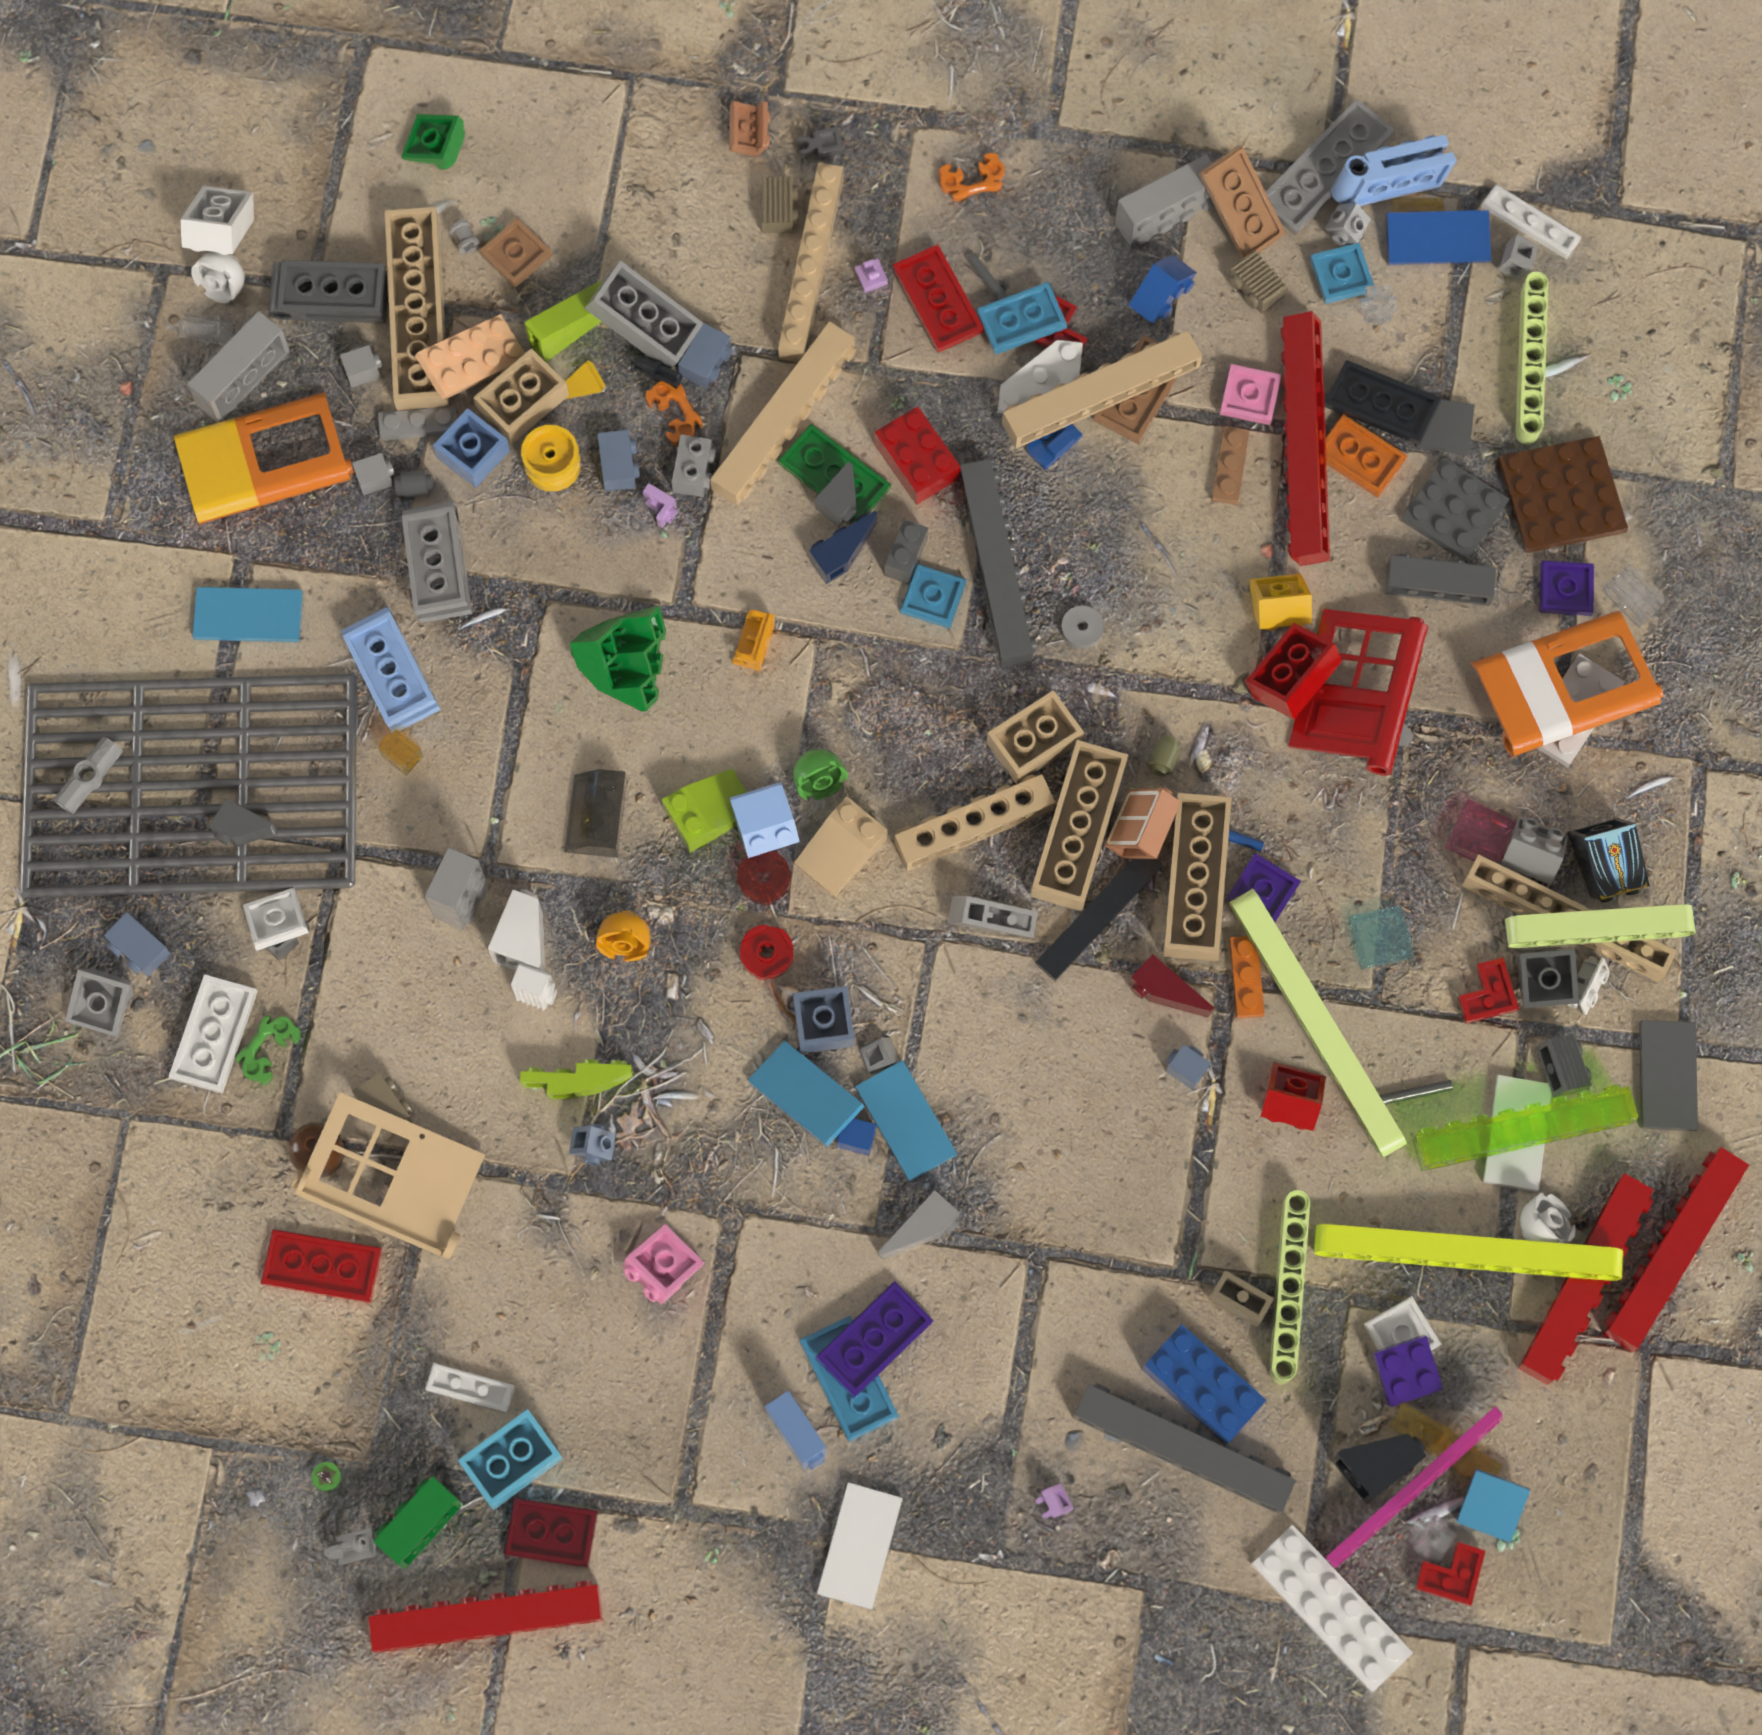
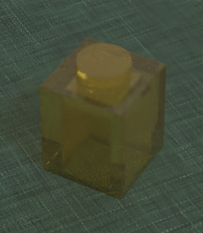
M397 729L392 734H387L380 743L379 751L382 758L406 776L424 757L421 748Z

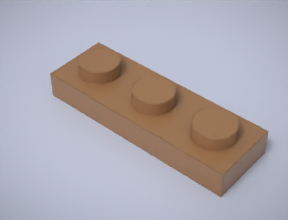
M1224 426L1212 501L1238 505L1250 430Z

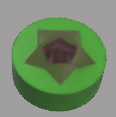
M320 1463L312 1472L313 1484L321 1491H332L341 1482V1471L333 1463Z

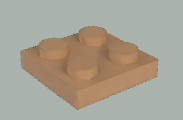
M517 218L479 250L480 255L514 288L552 256V251Z

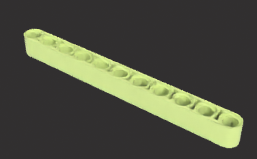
M1251 889L1230 901L1229 905L1380 1156L1384 1158L1406 1145L1407 1142L1255 890Z

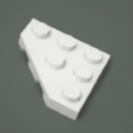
M1057 340L1000 385L998 413H1003L1006 408L1013 404L1020 405L1027 402L1035 394L1041 393L1043 395L1050 392L1058 384H1068L1074 381L1080 375L1083 343Z

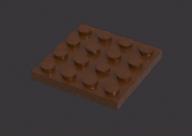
M1600 436L1499 456L1498 463L1525 553L1627 533L1628 525Z

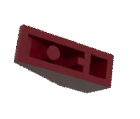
M1153 954L1130 979L1129 985L1132 986L1130 989L1140 999L1146 998L1152 1003L1207 1018L1214 1010V1007Z

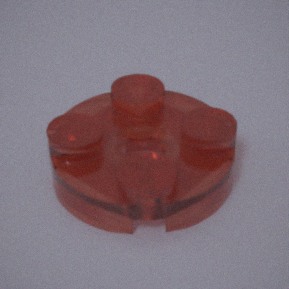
M774 851L750 858L746 856L738 867L737 882L741 893L754 903L771 905L775 901L780 900L790 887L791 872L788 863L780 854ZM766 871L769 872L770 881L760 883L757 874L759 872L762 874Z

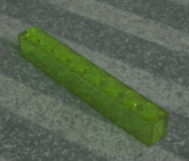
M1617 1084L1606 1087L1604 1092L1594 1094L1593 1090L1582 1092L1577 1095L1578 1098L1568 1100L1566 1096L1551 1100V1104L1541 1106L1540 1102L1526 1105L1524 1107L1525 1110L1515 1112L1513 1108L1505 1109L1498 1112V1116L1488 1118L1487 1114L1473 1117L1471 1119L1472 1122L1461 1124V1121L1457 1120L1445 1124V1128L1435 1130L1434 1126L1418 1130L1419 1134H1416L1412 1140L1421 1172L1634 1124L1639 1117L1630 1087L1621 1088Z

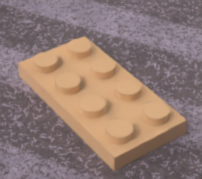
M500 314L419 351L415 357L441 399L445 400L504 372L522 357L525 352Z

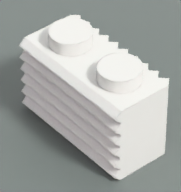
M521 963L518 965L511 983L517 1002L521 1000L522 1004L526 1002L527 1005L531 1004L532 1007L537 1006V1009L542 1008V1010H545L548 1004L552 1005L557 995V990L554 989L555 983H553L550 973Z

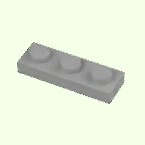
M456 406L378 413L380 439L385 441L443 435L458 419Z

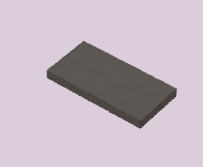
M1641 1020L1639 1022L1641 1129L1697 1131L1696 1022Z

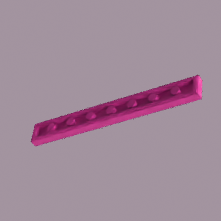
M1496 1406L1326 1556L1329 1564L1333 1568L1339 1567L1503 1420L1502 1412Z

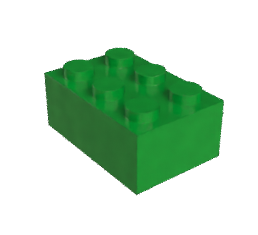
M433 1476L429 1480L423 1479L414 1490L417 1494L409 1502L407 1500L403 1501L394 1512L397 1516L389 1524L387 1522L382 1524L375 1532L377 1538L373 1542L405 1570L463 1506Z

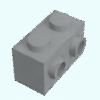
M687 435L680 436L672 478L673 493L704 497L705 488L710 489L712 473H708L710 464L714 465L716 459V449L712 448V439Z

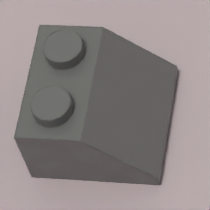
M1565 946L1516 951L1517 976L1524 1008L1579 1003L1574 948Z

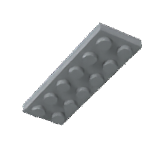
M1356 99L1266 191L1281 224L1294 235H1297L1333 198L1331 189L1346 161L1352 156L1363 157L1365 153L1378 150L1394 135L1395 129Z

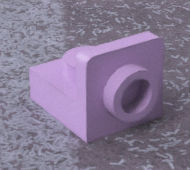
M648 483L643 490L646 505L657 512L661 510L656 519L658 526L663 528L667 522L671 523L677 514L675 498Z

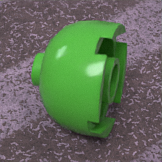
M826 749L807 751L799 758L793 768V780L799 796L805 800H808L806 796H814L815 800L830 797L842 788L841 782L844 778L846 781L848 779L847 770L841 759L835 753Z

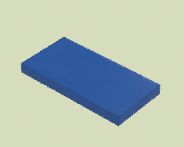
M1489 210L1393 212L1386 214L1388 265L1490 263Z

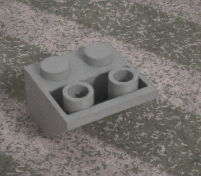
M1518 816L1504 851L1501 865L1552 885L1564 859L1569 836L1558 828L1543 826L1533 818Z

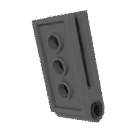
M294 260L276 262L272 266L268 315L279 320L385 323L388 298V272L385 271L384 263Z

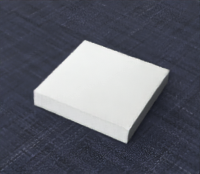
M295 887L243 905L256 951L309 933Z
M1412 1296L1363 1324L1378 1350L1421 1335L1427 1336L1431 1351L1441 1345Z

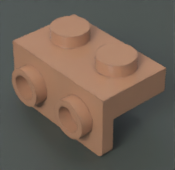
M734 101L730 105L729 151L758 157L768 148L770 143V135L768 134V124L770 121L768 102L762 101L758 106Z

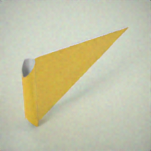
M588 360L565 381L569 394L566 399L605 392L604 381L595 365Z

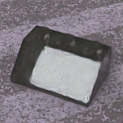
M597 769L574 775L565 853L618 858L627 790L625 771Z

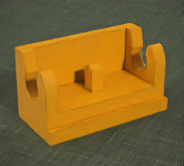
M749 610L732 661L733 664L761 671L775 626V614Z

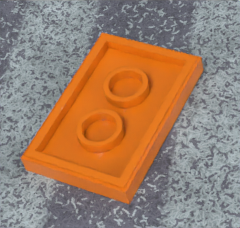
M1342 414L1326 436L1327 465L1377 498H1379L1408 457V455Z

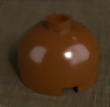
M311 1122L302 1125L291 1137L288 1154L292 1165L297 1171L304 1173L325 1126L324 1123ZM339 1135L335 1145L344 1148L343 1140ZM332 1150L320 1177H327L334 1173L340 1167L344 1155Z

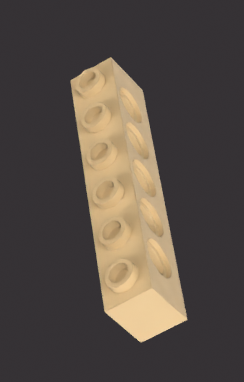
M1041 774L1036 777L1035 775H1029L1021 779L1020 783L1015 786H1002L993 795L988 797L986 795L978 796L969 805L961 807V805L954 806L946 811L947 814L939 817L933 815L924 819L922 824L912 827V825L898 830V834L894 835V844L906 870L909 871L1054 811L1055 800L1043 775ZM1018 796H1026L1030 801L1027 804H1019L1016 798ZM1001 806L1005 809V812L997 815L991 811V808ZM970 816H977L981 822L972 825L966 819ZM945 826H952L956 832L952 835H946L942 829ZM921 836H927L932 842L928 845H921L917 839Z

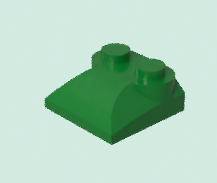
M417 114L401 158L406 161L434 164L440 170L450 168L456 162L465 138L464 121L460 116Z

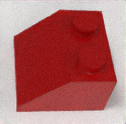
M1273 1062L1260 1117L1267 1118L1275 1123L1289 1124L1300 1130L1314 1131L1323 1103L1326 1076Z

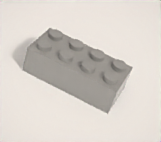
M1207 154L1118 200L1115 225L1130 248L1136 244H1145L1152 236L1159 232L1161 234L1166 233L1173 225L1180 221H1189L1201 210L1207 211L1214 207L1198 174L1212 164Z
M621 260L611 268L584 308L656 362H664L665 367L669 369L678 363L703 325L702 321Z
M260 311L254 316H250L244 322L243 328L236 335H231L227 339L225 346L218 353L212 354L207 364L191 376L187 385L196 405L216 422H222L290 352L282 329Z

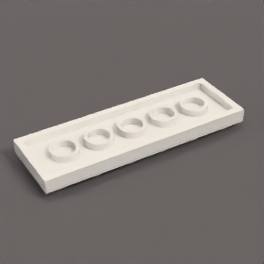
M1291 1525L1251 1564L1370 1693H1373L1413 1654L1405 1643L1294 1525Z

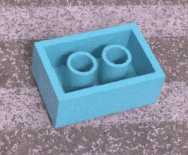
M527 1409L460 1458L458 1462L490 1507L495 1510L563 1460V1458Z

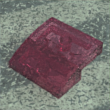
M1467 799L1444 848L1471 861H1475L1479 854L1498 863L1517 821Z

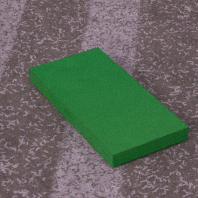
M812 424L804 430L778 460V464L818 495L849 461L853 465L856 495L855 510L857 511L851 519L854 522L860 515L864 513L869 514L891 489V483Z

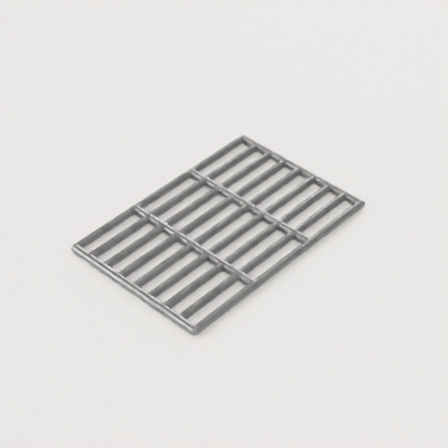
M325 674L29 684L27 687L20 869L21 897L287 890L295 887V890L354 887L356 863V675ZM346 685V699L251 702V687ZM240 688V702L144 705V690ZM134 691L133 705L37 708L39 693ZM346 710V724L250 727V712ZM240 713L239 727L143 730L145 715ZM133 716V730L37 733V719ZM346 735V749L250 752V738ZM103 736L112 742L132 741V756H119L111 766H131V781L102 782L98 789L91 791V793L131 792L130 807L78 808L74 814L68 813L64 809L34 810V795L58 794L66 784H35V769L74 768L78 762L86 759V757L36 759V744L99 742ZM239 738V753L143 755V741ZM346 760L345 775L249 778V763ZM239 763L238 778L142 781V766ZM345 785V800L249 803V788ZM238 789L237 805L255 814L345 811V826L276 828L275 835L263 838L345 837V852L248 855V843L237 846V855L140 858V843L216 841L212 830L141 832V817L216 815L222 804L141 806L142 792ZM130 817V832L33 835V820ZM129 843V858L32 861V846ZM345 862V874L342 878L247 880L248 865ZM237 866L236 881L139 884V872L142 868ZM129 869L128 884L31 887V872Z

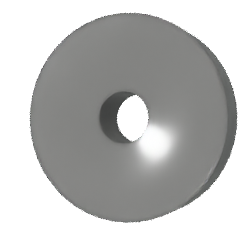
M1088 606L1071 608L1064 615L1061 624V633L1064 640L1070 646L1078 649H1087L1096 645L1101 639L1104 629L1101 615L1095 609ZM1084 624L1087 629L1080 630L1078 625Z

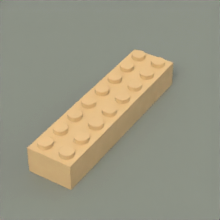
M436 207L385 210L393 400L397 411L448 407L449 398L441 399L415 357L419 351L446 339L440 221Z

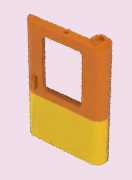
M325 392L174 435L188 491L199 524L351 480L350 475L354 474L350 458L346 460L344 458ZM316 414L321 416L330 446L328 454L272 471H260L251 441L252 433Z

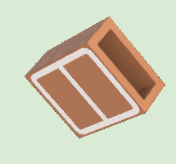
M1146 787L1129 789L1105 846L1123 859H1157L1181 801L1172 796V791L1164 787H1158L1157 789Z

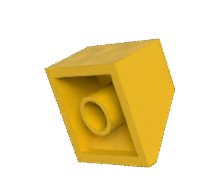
M1301 573L1249 579L1254 615L1260 629L1276 630L1278 627H1291L1293 623L1300 626L1312 623V596Z

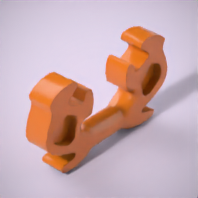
M987 153L984 155V162L987 164L984 165L982 162H979L978 168L981 177L987 178L982 182L963 185L960 184L963 182L962 170L957 168L956 173L951 172V164H946L939 169L940 188L946 194H953V202L961 201L970 195L984 191H998L1002 189V182L999 181L1004 177L1005 166L998 159V154Z
M658 382L651 390L646 391V402L650 408H652L654 401L659 403V411L666 410L669 407L670 400H674L679 404L685 415V421L682 422L680 419L672 420L669 423V429H674L675 433H666L669 443L673 446H678L681 435L695 437L694 424H697L701 429L703 427L702 418L693 410L686 398L685 389L681 383L675 389L665 382Z

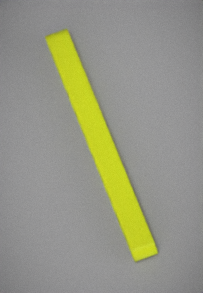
M1332 1224L1316 1225L1314 1254L1321 1257L1607 1281L1622 1279L1623 1250L1613 1247Z

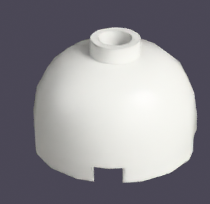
M216 252L206 253L192 267L191 275L197 287L201 284L206 289L204 294L216 302L229 303L230 300H233L240 293L244 286L245 275L238 259L232 255H222Z
M1540 1193L1523 1207L1520 1215V1225L1526 1240L1567 1244L1575 1237V1224L1570 1226L1568 1220L1572 1215L1564 1203L1552 1194L1544 1196V1193Z

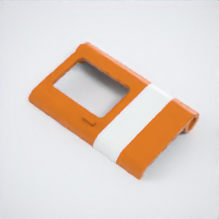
M1620 611L1600 616L1470 663L1472 668L1476 669L1504 729L1502 733L1503 743L1511 757L1659 705L1661 698H1663L1662 688L1659 683H1655ZM1619 637L1636 669L1639 680L1582 701L1574 702L1553 659L1608 638Z

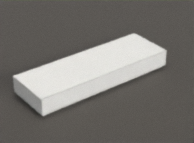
M433 1362L425 1390L507 1413L515 1386Z

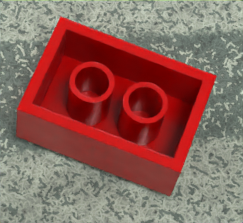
M918 406L874 432L875 447L916 505L960 479V465Z
M1293 623L1246 679V683L1253 699L1294 720L1341 664L1342 659L1335 643Z

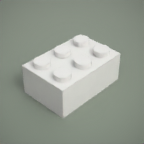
M203 186L181 218L182 247L190 248L197 252L205 250L222 255L233 254L254 221L253 192Z

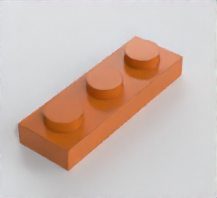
M1248 936L1230 937L1229 944L1236 1019L1264 1017L1259 954Z

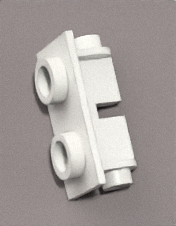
M1589 956L1588 960H1584L1578 972L1577 979L1585 981L1584 984L1578 983L1579 1003L1567 1005L1572 1008H1577L1579 1005L1584 1015H1587L1590 1007L1593 1008L1598 999V990L1601 984H1605L1609 977V968L1604 957H1601L1599 961L1597 958Z

